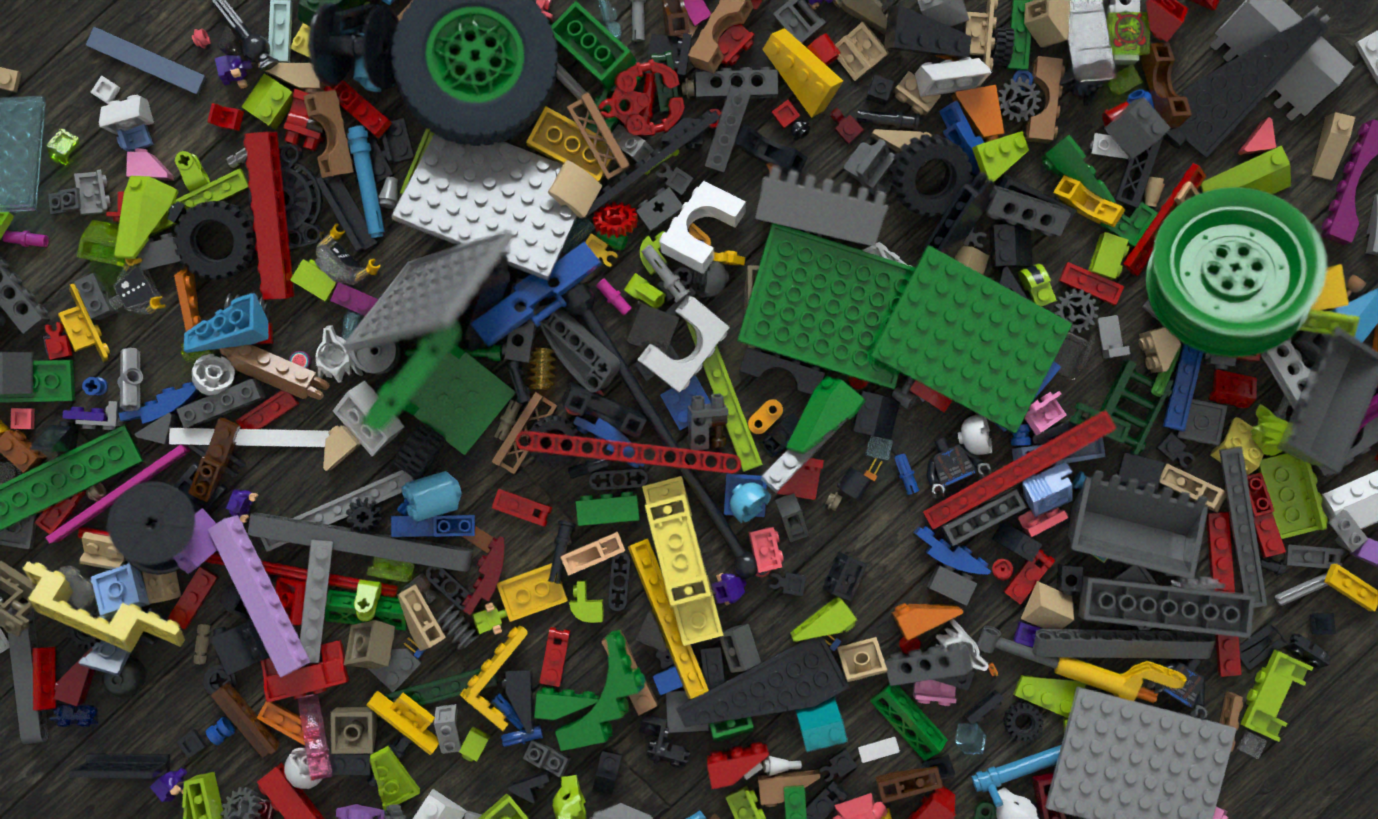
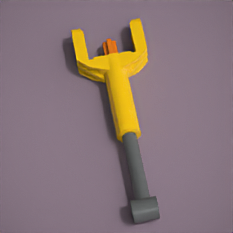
M984 626L977 642L978 648L984 652L993 653L994 649L997 648L1054 668V672L1061 676L1113 693L1116 697L1134 701L1137 697L1151 703L1156 702L1158 693L1155 694L1154 690L1143 687V678L1174 689L1183 688L1187 681V678L1182 673L1149 661L1134 665L1125 673L1118 674L1072 657H1041L1036 655L1031 647L1000 637L1001 632L992 626Z

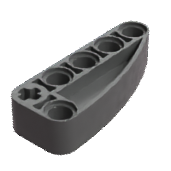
M550 304L540 306L537 309L536 314H538L540 311L545 309ZM562 307L539 322L545 337L558 358L588 391L596 392L609 386L620 370L621 365L619 359Z

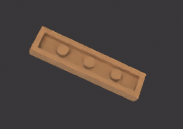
M587 92L581 96L580 100L569 105L567 109L607 179L628 169L629 163L590 94ZM584 104L587 109L586 118L578 117L573 109ZM587 122L595 124L598 128L596 137L586 133ZM597 140L607 144L606 155L596 151ZM609 150L611 151L613 157L608 155ZM600 156L605 157L604 163L601 160ZM607 158L615 160L620 168L609 173L605 167Z
M535 392L492 462L515 474L529 452L517 449L516 436L524 428L525 431H528L527 424L530 420L537 419L539 421L542 417L552 415L558 405ZM541 401L551 406L548 414L539 416L538 406ZM524 451V452L522 453V455L520 456V458H519V453H518V452ZM516 453L517 463L513 468L504 463L507 455Z

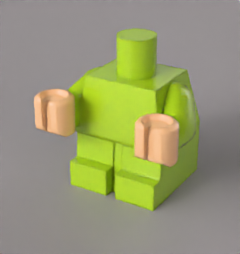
M492 602L485 604V609L472 613L479 634L491 629L495 635L501 633V619L508 617L505 609L498 611Z

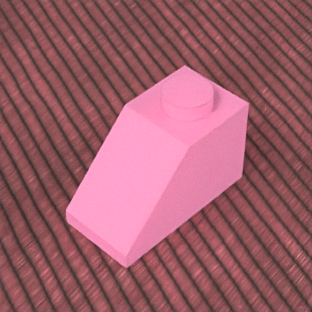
M135 149V152H127V177L149 176L156 180L174 181V176L154 155L148 153V150Z

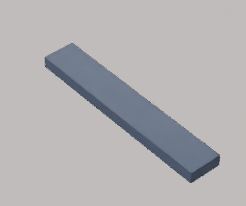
M93 27L86 46L196 95L200 94L207 78L205 75L96 27Z

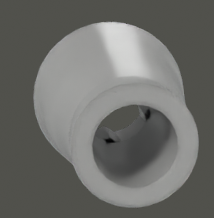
M386 177L378 197L381 207L394 209L396 204H398V179Z

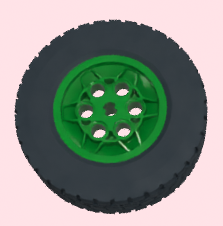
M413 0L409 4L410 7H407L402 14V19L399 20L396 32L394 33L392 63L400 94L410 112L424 127L451 142L456 141L458 144H470V146H480V144L486 146L493 145L496 142L507 141L508 138L512 139L519 135L520 132L528 129L532 123H535L545 106L547 107L553 94L558 65L557 44L551 25H549L550 22L545 13H542V9L536 2H533V0ZM467 35H474L476 39L473 42H468L465 40V37ZM488 41H494L496 46L488 48L485 44ZM452 49H459L461 53L458 56H453L450 54V51ZM478 58L479 61L474 62L472 59ZM493 61H499L502 65L499 68H493L490 64ZM457 69H464L466 73L463 76H457L455 71ZM484 75L486 80L484 82H477L475 77Z

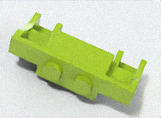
M1274 650L1266 668L1262 667L1256 674L1255 685L1247 694L1246 704L1249 706L1240 724L1279 742L1281 739L1278 737L1282 725L1285 727L1287 725L1286 722L1276 718L1292 681L1305 686L1306 682L1303 681L1307 670L1312 671L1313 667Z

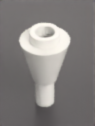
M768 756L763 761V770L767 772L768 776L782 773L789 769H801L802 767L801 761H788Z

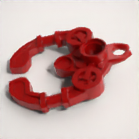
M653 59L643 64L635 63L634 66L618 73L615 77L616 88L612 97L602 101L598 106L602 110L605 105H610L611 111L609 113L601 111V116L605 118L617 117L624 123L626 131L631 135L655 136L659 132L664 131V133H667L680 119L685 108L683 98H671L668 104L669 116L666 119H661V124L654 125L653 122L646 124L645 119L639 115V112L651 103V97L647 93L633 90L637 85L636 77L643 76L642 72L650 70L651 74H661L663 83L667 88H674L679 85L678 74L670 67L654 62ZM623 99L627 102V107L624 111L619 108V103Z

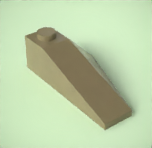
M833 0L836 7H841L848 14L886 35L888 14L884 15V10L879 0Z

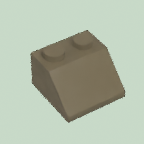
M377 620L351 625L344 665L373 669L388 667L391 659L390 653L394 640L395 626Z
M369 707L335 708L331 712V754L373 753L378 727L377 713Z

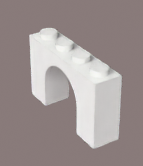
M703 181L699 187L694 189L689 202L684 203L679 216L672 220L667 233L664 232L659 241L661 253L704 274L714 259V248L692 237L687 231L689 226L699 218L713 217L736 228L746 213V202Z
M689 295L685 297L675 312L688 321L696 331L697 344L694 351L684 359L673 360L657 347L649 344L638 358L639 362L678 392L684 390L689 385L690 378L694 373L696 374L700 371L703 361L714 353V347L726 337L727 330L730 328L699 301Z

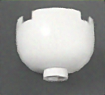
M214 354L204 355L196 360L194 364L192 382L201 393L208 396L217 395L231 387L235 369L225 357H214Z
M979 414L970 416L963 422L961 432H958L960 444H964L965 448L972 454L983 455L992 453V440L989 438L990 430L987 419Z
M296 748L291 752L285 762L284 773L287 780L294 787L309 789L316 786L324 778L328 766L319 754L316 753L314 756L309 753L310 749Z

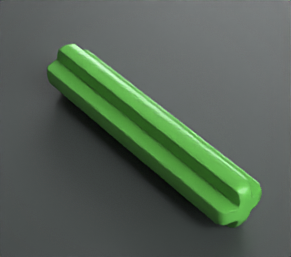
M1180 345L1168 370L1158 373L1151 390L1153 395L1160 397L1164 394L1182 345Z

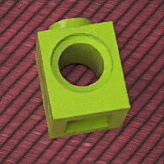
M472 727L459 753L463 754L462 757L468 761H478L491 735Z

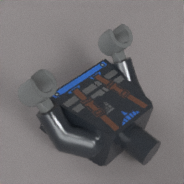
M942 437L934 441L938 452L930 456L931 460L927 465L926 477L932 488V497L936 498V491L942 492V496H944V487L977 473L976 469H978L981 478H985L982 473L983 470H988L990 473L992 471L988 464L984 463L978 455L970 453L965 446L955 444L950 447L946 438Z
M1188 659L1185 665L1174 660L1173 662L1161 665L1182 673L1187 678L1184 687L1174 689L1154 681L1149 682L1147 687L1152 688L1155 686V694L1164 691L1191 709L1194 706L1195 709L1191 712L1192 717H1196L1198 714L1202 720L1207 717V711L1204 708V677L1196 673L1201 661L1198 659Z

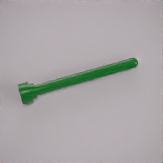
M492 345L488 349H477L475 351L463 349L472 357H488L493 361H502V345ZM408 348L404 353L406 356L412 357L419 348ZM430 349V353L435 355L436 349Z

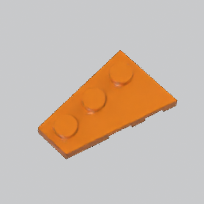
M185 266L174 275L186 332L202 322L198 311L195 274L188 271V266Z

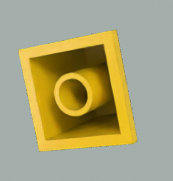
M1342 264L1326 268L1325 281L1317 300L1310 308L1312 310H1325L1349 305Z

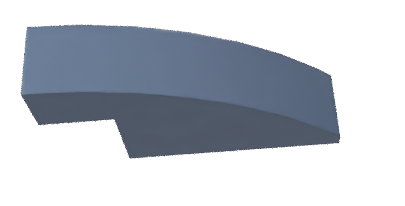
M1103 437L1052 465L1105 457ZM1044 444L1012 449L1013 461Z

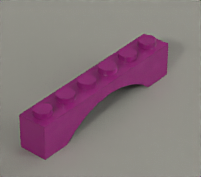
M1374 119L1363 123L1358 131L1360 136L1351 149L1352 156L1350 161L1344 167L1343 172L1345 175L1343 180L1337 185L1336 192L1338 193L1331 202L1329 216L1324 220L1321 227L1323 230L1322 237L1342 245L1352 243L1359 226L1355 208V193L1358 180L1364 168L1378 154V121Z

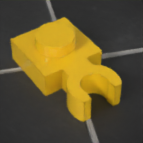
M590 234L585 243L598 259L602 258L604 264L611 267L612 264L607 261V258L609 256L618 258V255L613 251L607 252L608 244Z
M725 251V253L714 252L713 261H718L725 265H744L745 257L738 256L735 251Z

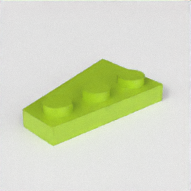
M1023 131L976 145L972 147L980 172L986 174L987 180L992 179L995 181L1026 154L1029 148Z
M1021 675L1013 694L1069 718L1076 688H1085L1086 684L1076 680Z
M389 746L370 755V762L375 780L377 781L379 795L382 799L383 810L386 811L388 805L400 804L420 794V788Z

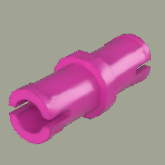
M6 230L3 235V241L21 244L23 247H29V245L47 247L49 237L47 235L33 234L30 231L17 232Z
M605 278L596 285L600 292L608 299L607 302L609 304L612 303L623 316L632 309L620 295L621 292L619 290L616 291Z

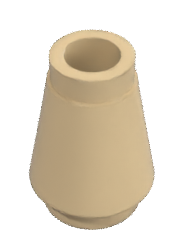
M1149 177L1144 190V204L1147 206L1157 207L1165 186L1163 178Z

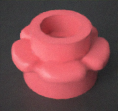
M203 28L194 30V35H192L193 42L197 47L206 48V45L210 44L207 32Z

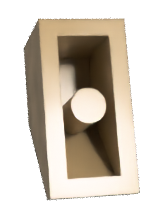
M337 425L328 432L330 436L325 439L323 466L326 471L332 470L361 445L346 426L339 427Z

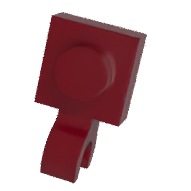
M837 107L829 114L838 124L834 130L847 144L864 130L851 115L845 118Z

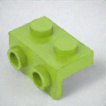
M748 786L725 796L735 819H766L762 808L758 810L755 804L758 802L754 790L749 791Z

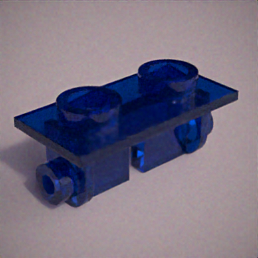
M59 705L54 709L56 717H50V720L57 723V726L69 727L70 724L90 727V724H98L93 719L97 715L98 709L92 705L78 706L77 713H74L75 706Z

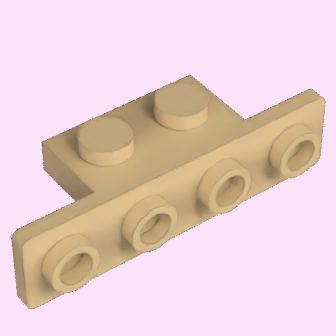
M987 0L986 13L967 12L970 20L965 22L964 33L972 36L969 55L983 56L982 62L990 70L993 68V58H990L991 50L995 46L992 30H995L997 18L994 17V9H997L998 0Z

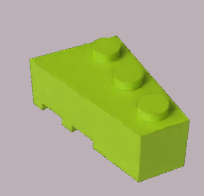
M215 772L196 775L184 782L183 819L224 818V816L220 815L223 808Z

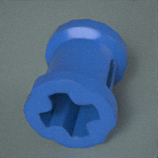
M88 377L83 381L82 388L88 395L101 396L107 392L108 383L103 378Z

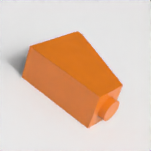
M996 85L956 91L953 94V101H958L968 123L977 136L981 135L983 140L986 139L989 142L999 139L1004 134Z

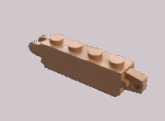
M243 345L220 348V353L226 356L227 360L231 361V366L235 370L302 399L310 396L321 400L324 396L323 393L313 386L327 390L330 386L327 381L317 377L316 372L256 346Z

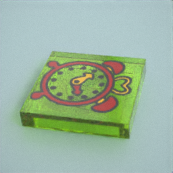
M1148 12L1107 13V55H1148L1150 53Z

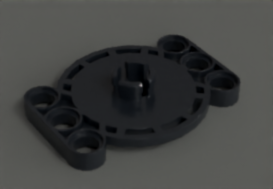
M295 144L280 146L279 154L283 192H286L290 198L289 204L285 203L289 248L294 249L318 243L324 237L323 229L315 224L322 211V190L314 174L306 166L298 163L303 156L302 149ZM290 148H294L296 151V157L293 160L288 157V150ZM305 171L309 175L311 180H309L308 177L304 175L302 172ZM313 185H315V188H316V190H317V197H318V198H316L315 190H314ZM249 190L248 200L251 210L252 195ZM316 202H318L316 213L313 214V213H314V210H315ZM312 228L318 233L315 240L309 236V231ZM293 233L299 236L298 244H293L291 241Z

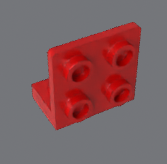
M810 458L777 494L790 495L794 493L796 497L815 500L820 470L823 468L824 460Z

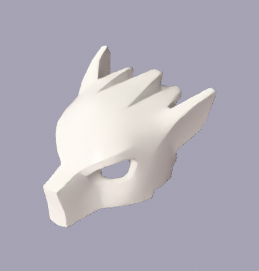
M333 325L323 329V340L316 351L318 377L322 378L323 373L329 378H332L333 375L337 382L340 383L345 372L350 375L352 368L356 374L362 376V370L354 363L351 351L347 352L342 346L346 341L335 334Z
M953 618L949 621L955 630L946 628L945 631L948 634L936 635L937 640L941 644H936V646H940V649L947 648V645L952 643H959V645L967 644L973 668L986 671L989 666L988 662L979 655V649L975 641ZM944 656L945 662L950 664V660Z
M1005 787L998 790L1003 805L997 807V819H1039L1037 817V809L1029 799L1014 795Z

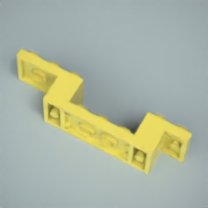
M682 476L642 486L647 503L645 505L669 601L674 608L683 646L723 636L709 577L706 575L693 526L692 513Z
M27 562L23 568L31 582L37 585L28 600L40 614L130 653L143 631L180 647L185 641L179 624L171 620L163 621L159 615L153 612L148 614L142 612V609L134 604L126 605L122 603L110 625L103 618L98 617L94 619L90 617V614L82 609L78 611L71 609L72 606L67 601L71 597L73 590L64 574L58 571L52 573L40 563H35L34 565Z

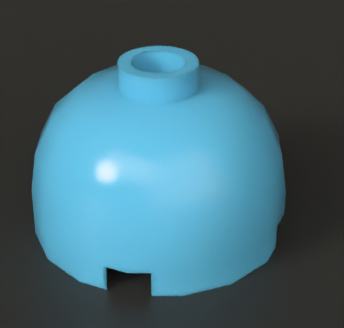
M756 483L739 484L732 491L730 507L740 523L742 521L748 522L763 510L761 505L764 502L766 505L769 503L771 494L764 487Z

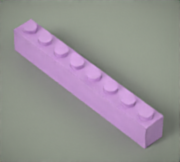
M236 515L223 519L210 527L208 531L279 676L283 677L310 663L307 653L239 516Z

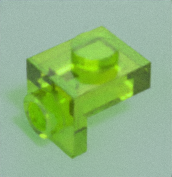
M1133 64L1108 77L1110 80L1108 86L1112 93H1117V95H1122L1143 83Z

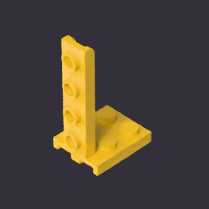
M520 625L518 628L514 627L507 635L509 637L504 644L498 645L494 651L496 654L491 660L487 659L481 666L482 671L479 675H474L467 684L469 687L467 689L464 688L459 694L502 731L508 726L504 721L506 716L495 707L489 709L488 707L491 704L478 693L526 637L527 630Z

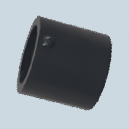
M849 467L840 483H837V488L860 501L872 480Z

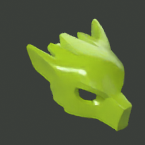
M1260 404L1256 411L1258 425L1253 427L1251 438L1262 450L1263 454L1274 456L1282 452V450L1278 449V445L1288 422L1276 417L1268 408Z
M577 775L561 777L562 787L553 799V811L556 819H586V809L584 806L586 801L581 792Z

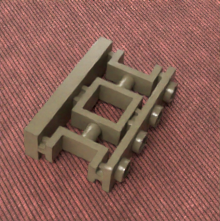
M0 560V589L11 595L6 602H0V626L6 632L19 637L22 634V630L28 627L29 620L25 616L32 609L36 610L30 601L26 605L18 601L22 597L28 600L37 585ZM11 607L18 611L14 616L7 612Z

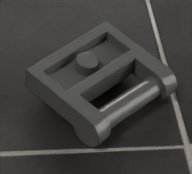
M789 0L773 13V17L782 28L789 31L802 44L827 23L815 13L805 0ZM798 4L814 23L813 26L810 27L793 7L794 5Z

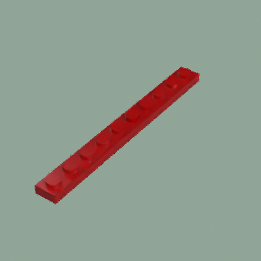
M1105 410L923 511L932 529H935L1117 428Z

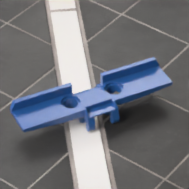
M584 241L556 262L548 280L530 274L512 288L513 294L479 317L471 325L488 347L529 319L538 327L540 325L539 322L558 308L567 306L561 296L601 266L602 263ZM551 278H557L560 283L557 287L552 288L548 285V281ZM554 296L556 298L553 303L534 316L533 310L538 302L545 297L549 299ZM518 302H523L526 306L523 312L515 310L514 307Z

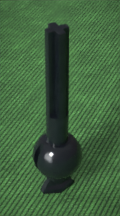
M211 0L243 41L242 52L247 60L255 63L260 62V71L271 70L279 63L278 59L269 56L270 44L268 40L262 35L252 34L226 0Z

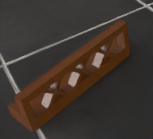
M229 681L211 694L214 701L262 758L269 753L273 754L277 750L280 742L266 725L257 719L256 713Z

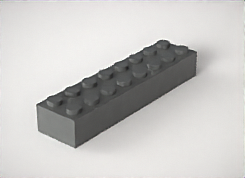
M1083 576L1078 617L1085 620L1250 638L1255 596L1245 593Z

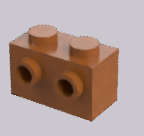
M6 430L0 437V453L23 473L40 466L47 458L41 451L30 450L32 443L26 439L27 437L19 430Z

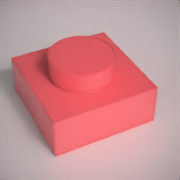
M11 408L10 429H34L35 409Z

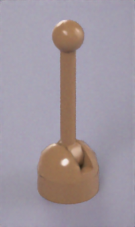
M1355 275L1349 278L1347 282V298L1352 292H1359L1365 287L1366 283L1361 278Z

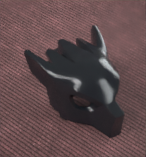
M1103 42L1090 45L1087 53L1081 54L1074 59L1071 68L1065 73L1059 83L1060 85L1068 83L1069 88H1072L1074 96L1079 93V97H1084V106H1087L1096 98L1098 89L1107 83V76L1110 75L1106 61V45ZM1094 63L1098 65L1097 72H1093Z

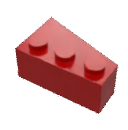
M945 786L933 790L928 798L924 795L921 800L923 804L916 812L913 811L908 819H954L956 794Z

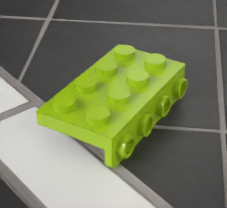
M1288 453L1263 458L1258 472H1262L1275 510L1273 516L1281 539L1315 530L1327 529L1328 519L1322 510L1321 504L1323 500L1316 487L1317 477L1312 471L1311 463L1304 462Z

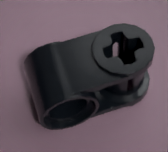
M681 267L674 271L673 274L679 277L681 272L689 274L687 275L688 280L686 282L680 281L686 288L692 283L693 275L688 268ZM662 280L655 288L666 295L664 300L666 303H669L674 299V296L668 289L664 288V281Z

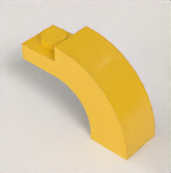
M1065 175L1053 192L1063 203L1075 208L1076 212L1099 224L1102 222L1115 227L1125 211L1122 206L1095 195L1080 181Z

